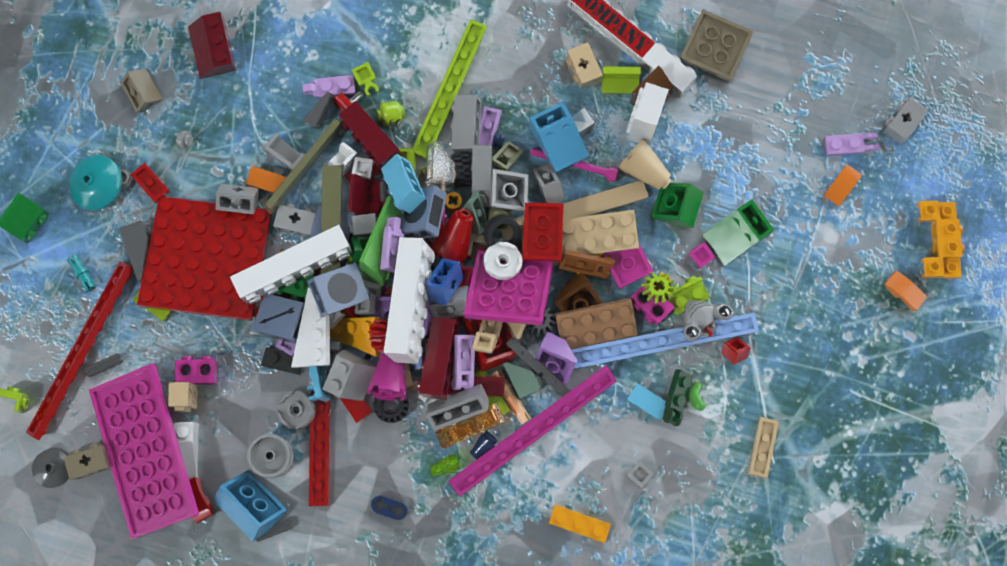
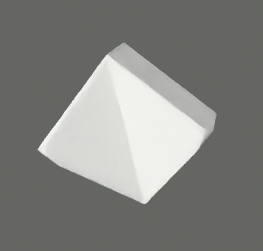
M585 108L572 117L580 135L594 127L595 122Z

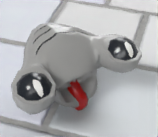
M699 300L688 301L685 305V328L683 331L685 338L694 342L700 336L711 337L716 329L715 319H731L733 316L732 308L726 304L715 305Z

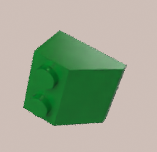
M669 183L665 189L662 187L659 189L651 218L678 227L693 228L704 192L692 184Z
M18 192L0 217V227L28 244L29 241L36 237L39 227L46 223L49 212Z

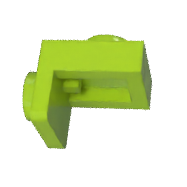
M8 386L7 390L0 388L1 397L16 400L14 412L24 414V411L29 406V395L19 393L20 389Z

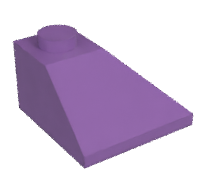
M547 332L535 359L566 386L577 359L565 339ZM540 372L538 375L542 377L544 374Z

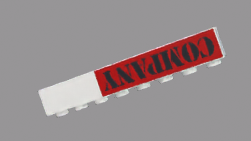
M568 0L567 6L649 73H652L659 65L673 85L672 91L680 98L695 82L697 75L691 67L683 65L676 55H671L667 52L664 45L656 43L648 32L641 31L633 20L625 18L621 10L618 8L614 9L609 5L608 0Z

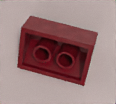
M220 11L203 15L188 26L200 79L237 71L226 22Z

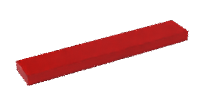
M317 400L314 401L316 413L310 423L309 506H329L331 400L327 402Z

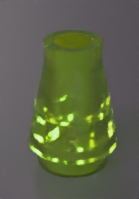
M449 454L430 466L433 477L456 473V470L460 469V464L455 454Z

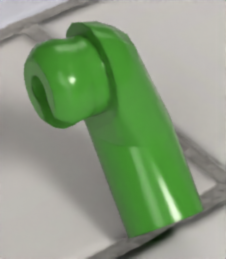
M694 381L688 399L695 410L702 411L706 407L705 401L700 396L703 384Z

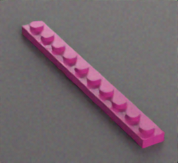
M605 365L448 480L457 494L462 496L617 382L610 369Z

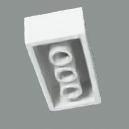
M647 82L644 88L640 87L626 131L629 134L628 140L639 143L644 139L650 145L669 89Z

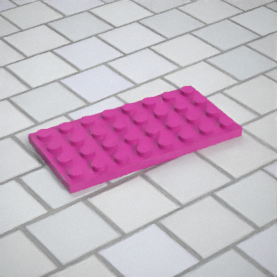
M149 364L89 389L130 538L135 539L199 515L156 365Z

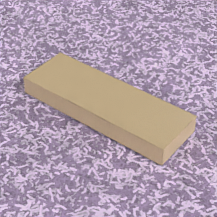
M759 417L747 474L765 479L768 478L779 421Z

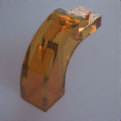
M496 403L489 406L486 412L443 427L435 433L442 450L489 431L499 426L505 420Z

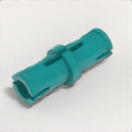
M78 254L72 255L71 258L69 257L67 262L70 264L75 273V278L79 279L85 292L92 291V287L95 289L97 285L89 275V269L84 267Z

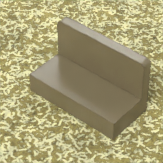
M146 69L128 71L120 81L137 113L143 112L149 104L161 102L163 99Z

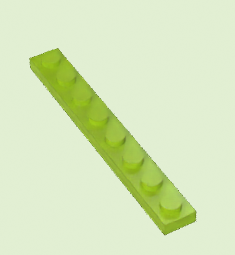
M472 19L469 20L412 148L416 156L429 161L452 109L455 95H458L486 33L487 25Z

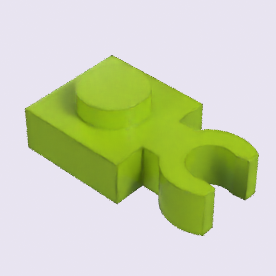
M369 62L351 69L359 87L365 86L364 90L368 98L371 97L369 90L372 88L376 90L377 94L379 93L378 86L372 83L377 79Z

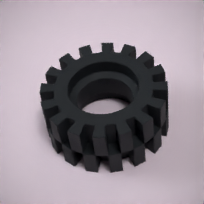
M468 152L451 154L450 164L455 188L471 186L472 171Z
M401 397L395 398L398 401V408L392 413L384 410L383 404L385 400L374 398L373 410L382 421L396 423L401 421L408 412L409 402L407 397L401 401Z

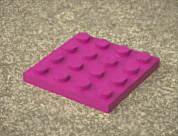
M478 250L465 305L464 318L543 326L554 262L523 261V254H521L522 267L519 273L511 279L498 280L491 277L485 270L483 263L486 251ZM504 260L499 261L501 264H506Z

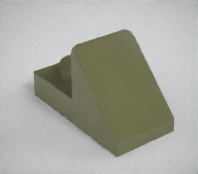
M507 141L493 156L492 166L498 170L510 172L513 164L521 157L524 150Z

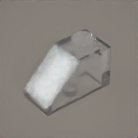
M438 142L429 144L427 146L426 183L444 186L454 183L457 176L455 163Z

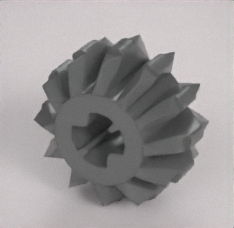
M548 307L545 311L543 326L525 325V328L532 327L529 331L530 334L536 330V337H539L540 331L543 332L544 336L547 334L546 329L550 332L554 331L550 325H556L557 322L551 320L555 318V313L549 314L551 307Z

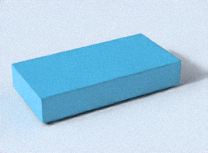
M637 383L627 401L660 421L664 415L666 401Z

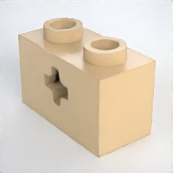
M588 42L567 50L565 61L568 68H572L574 72L572 76L576 85L579 84L580 88L584 89L602 81V72Z

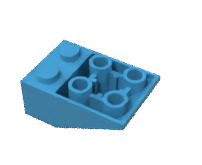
M563 102L529 117V129L555 173L589 158L574 120Z

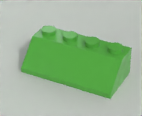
M390 196L385 201L359 260L362 279L384 286L386 279L389 280L392 272L380 269L384 229L387 218H400L402 212L394 205V199Z

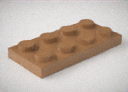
M631 298L555 313L559 337L566 340L571 350L638 336Z

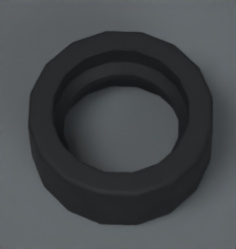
M498 215L487 222L484 227L483 236L484 241L489 247L496 244L492 239V234L495 228L501 224L511 226L513 235L508 243L518 247L521 242L522 232L515 220L509 216Z

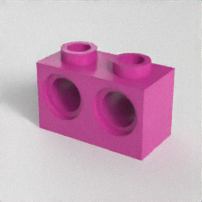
M640 287L630 297L633 308L637 312L640 310L645 315L644 318L649 324L658 326L675 307L667 299L665 303H662L659 298L657 304H654L655 298L653 297L646 303L641 302L638 296L646 288ZM659 307L662 310V315H654L652 309Z
M189 356L181 357V360H175V382H189L194 385H218V361L213 359L212 356H201V360H193V357ZM209 365L211 368L210 373L203 375V368ZM186 366H190L191 372L185 376L183 370Z

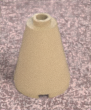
M644 139L634 147L619 165L622 171L658 190L661 187L665 189L671 182L669 179L671 174Z

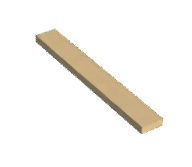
M640 180L564 203L563 219L596 215L648 199L649 196L645 184ZM524 216L513 219L518 225H524ZM511 226L500 229L503 241H510L513 235Z

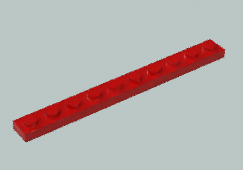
M119 261L30 423L26 433L31 437L40 440L46 433L50 420L56 415L60 402L66 397L67 389L74 382L79 367L84 364L85 356L89 349L93 347L97 334L103 329L107 316L113 311L115 301L121 296L126 281L131 278L132 266Z

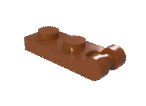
M564 249L562 262L558 263L559 269L606 279L610 275V268H613L615 260L611 257L603 258Z

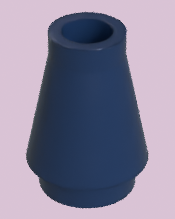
M489 431L481 433L470 454L475 459H478L494 448L498 440Z

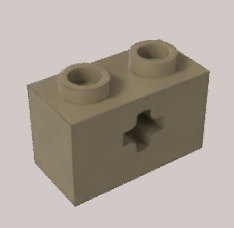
M100 443L89 445L88 449L81 451V449L71 451L69 456L63 457L69 480L76 481L111 469L105 446L100 445ZM88 458H91V461H89L88 464H85V461H87Z

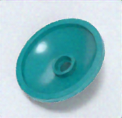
M91 155L82 159L73 169L69 180V191L74 202L81 208L90 211L102 210L111 205L121 190L122 175L120 169L112 159L103 155Z

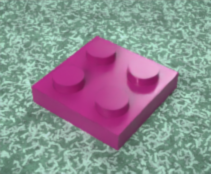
M640 244L637 249L608 252L602 255L603 258L611 257L615 260L613 268H610V273L619 290L650 275L653 271Z

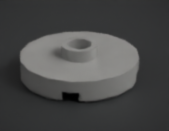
M290 391L280 399L277 415L285 427L303 429L312 422L316 410L314 401L309 400V394L302 391ZM297 407L300 408L299 413H296Z

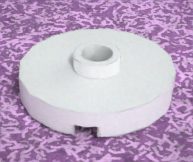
M498 242L487 249L484 254L483 264L486 272L491 277L498 280H508L519 273L522 267V255L515 245L508 242ZM504 260L506 264H501L499 261Z

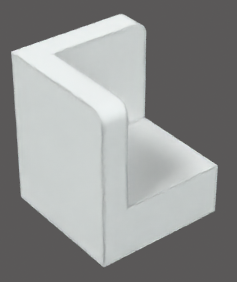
M342 142L339 152L329 161V165H342V176H344L353 167L357 152Z

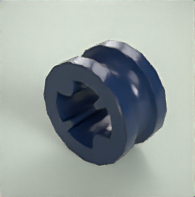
M497 131L495 132L492 148L498 147L499 150L502 148L505 133L499 134Z

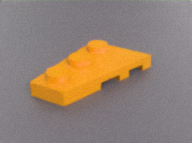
M380 317L342 318L333 329H330V338L373 356H381V352L375 351L371 347V341L369 340L370 325L373 324L374 320L380 319Z

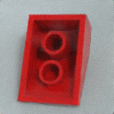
M461 316L466 334L476 336L482 320L467 319ZM503 322L497 344L492 353L475 351V363L480 372L516 359L517 354L506 344L512 337L506 322Z

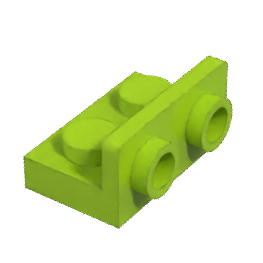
M694 275L686 279V284L680 287L678 284L672 286L675 288L674 292H670L672 297L670 299L666 297V299L675 307L673 309L675 316L685 312V305L688 301L699 300L705 302L710 299L702 283L703 279L701 276L696 278Z

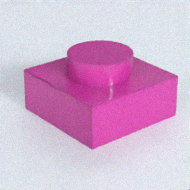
M705 242L688 253L699 269L716 258Z

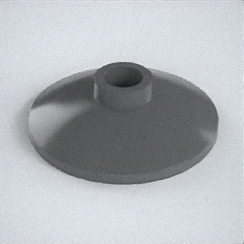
M47 449L38 454L32 465V475L35 481L46 488H56L64 484L69 478L63 458L67 455L58 449ZM48 465L52 466V470L50 472H48L46 469Z

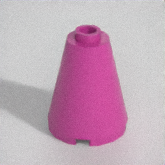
M382 352L368 385L367 394L370 395L372 392L374 393V398L387 401H395L396 397H401L400 401L406 399L404 363H395Z

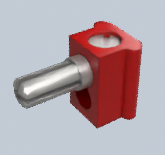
M359 91L352 98L348 99L341 92L338 96L334 97L333 104L342 112L353 102L359 101L363 94Z

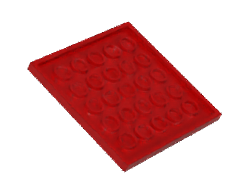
M171 197L160 198L155 214L137 306L253 321L256 302L250 304V302L246 303L240 299L230 277L264 261L272 214L267 212L266 209L259 208L256 209L254 214L216 210V203Z

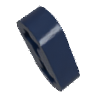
M377 496L371 502V508L375 513L395 520L404 519L408 513L405 504L384 496ZM382 499L383 504L388 505V509L381 508L380 511L377 510L375 502H379ZM400 505L402 506L401 510L404 511V514H400L397 517L395 516L396 512L391 511L390 509L391 507L398 508Z

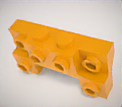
M919 201L916 204V207H919L920 210L918 222H932L933 257L921 259V263L924 264L922 279L961 278L960 258L964 254V244L961 243L963 227L960 225V219H957L956 202Z

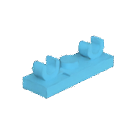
M326 366L309 367V376L313 381V385L308 386L307 390L315 392L313 396L309 397V400L330 401L331 394L323 390L328 377Z

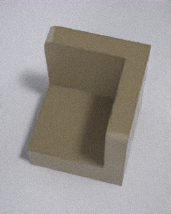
M471 234L467 259H474L476 246L489 248L484 241L483 235Z

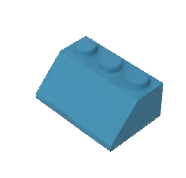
M249 470L221 485L213 500L252 542L267 533L287 512V509Z

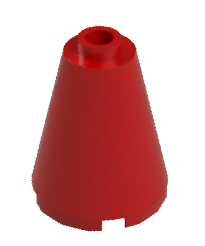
M456 210L439 232L438 237L433 240L431 249L436 257L442 256L448 260L458 261L460 264L467 259L473 216L468 210Z

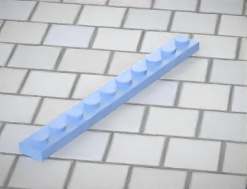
M755 313L735 316L729 320H715L716 329L711 337L700 336L694 342L685 338L683 332L685 327L572 349L577 359L574 369L757 333L759 329Z

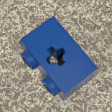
M441 259L425 283L430 302L443 305L448 304L463 280L460 262Z

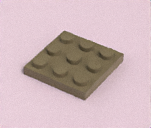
M702 9L680 60L731 82L754 31Z

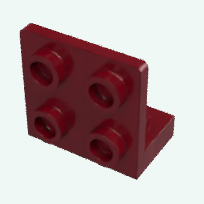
M351 174L349 199L347 202L348 211L356 215L375 213L379 217L385 204L380 199V183L384 180L370 181L357 174Z

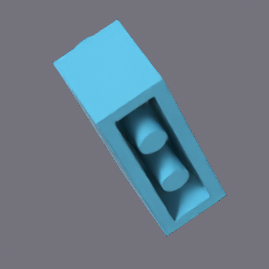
M396 154L381 168L384 175L383 179L389 187L388 191L393 196L394 205L399 210H404L410 214L426 199L408 160Z

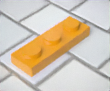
M558 505L554 506L549 520V524L603 543L606 541L611 524Z

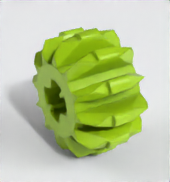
M652 271L650 273L651 278L649 276L644 278L647 283H642L641 287L646 288L642 294H649L648 301L652 297L655 298L654 304L658 303L659 298L662 303H665V297L670 299L672 297L670 292L675 290L674 287L669 286L674 283V280L667 281L668 273L662 277V271H659L657 276ZM658 284H661L662 287L658 291H656L654 288Z

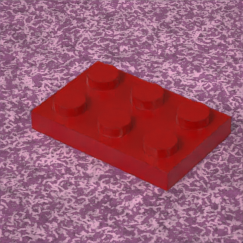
M525 203L523 261L562 262L564 203Z

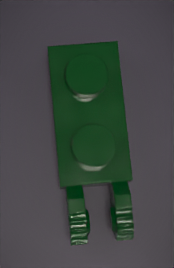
M675 370L665 402L664 422H671L673 426H680L683 420L682 412L694 375L683 370Z

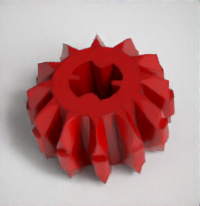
M388 319L374 320L373 324L370 325L369 340L371 341V347L375 351L384 352Z

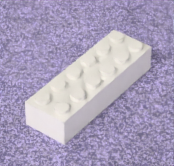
M337 225L230 278L240 299L252 304L261 299L260 296L264 294H274L283 285L287 287L296 283V279L302 276L307 278L313 275L314 270L320 267L325 269L332 265L331 262L337 259L342 261L348 258L352 250L342 229Z
M399 238L384 353L395 363L418 364L419 358L422 356L421 339L425 335L423 323L427 318L426 301L429 300L425 283L432 274L431 263L435 259L433 250L423 238Z

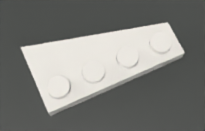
M310 288L307 290L292 368L330 365L329 315L321 318Z

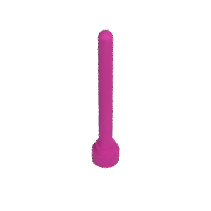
M536 148L530 150L531 155L547 159L542 150ZM582 161L572 165L575 168L604 175V178H608V181L611 182L616 181L619 168L614 166L603 168Z

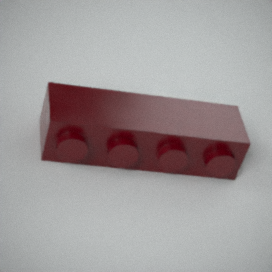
M356 101L338 114L342 120L341 126L346 132L349 130L352 132L350 136L357 144L359 142L362 143V150L367 156L371 154L374 157L372 161L378 168L383 167L396 154L404 158L398 147Z
M433 317L432 322L429 324L428 331L430 336L429 341L425 344V360L421 364L422 377L417 385L419 394L423 397L447 400L454 359V335H459L461 326L456 319Z

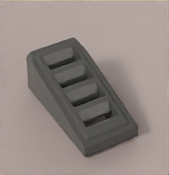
M327 92L305 116L303 122L315 128H321L335 95Z

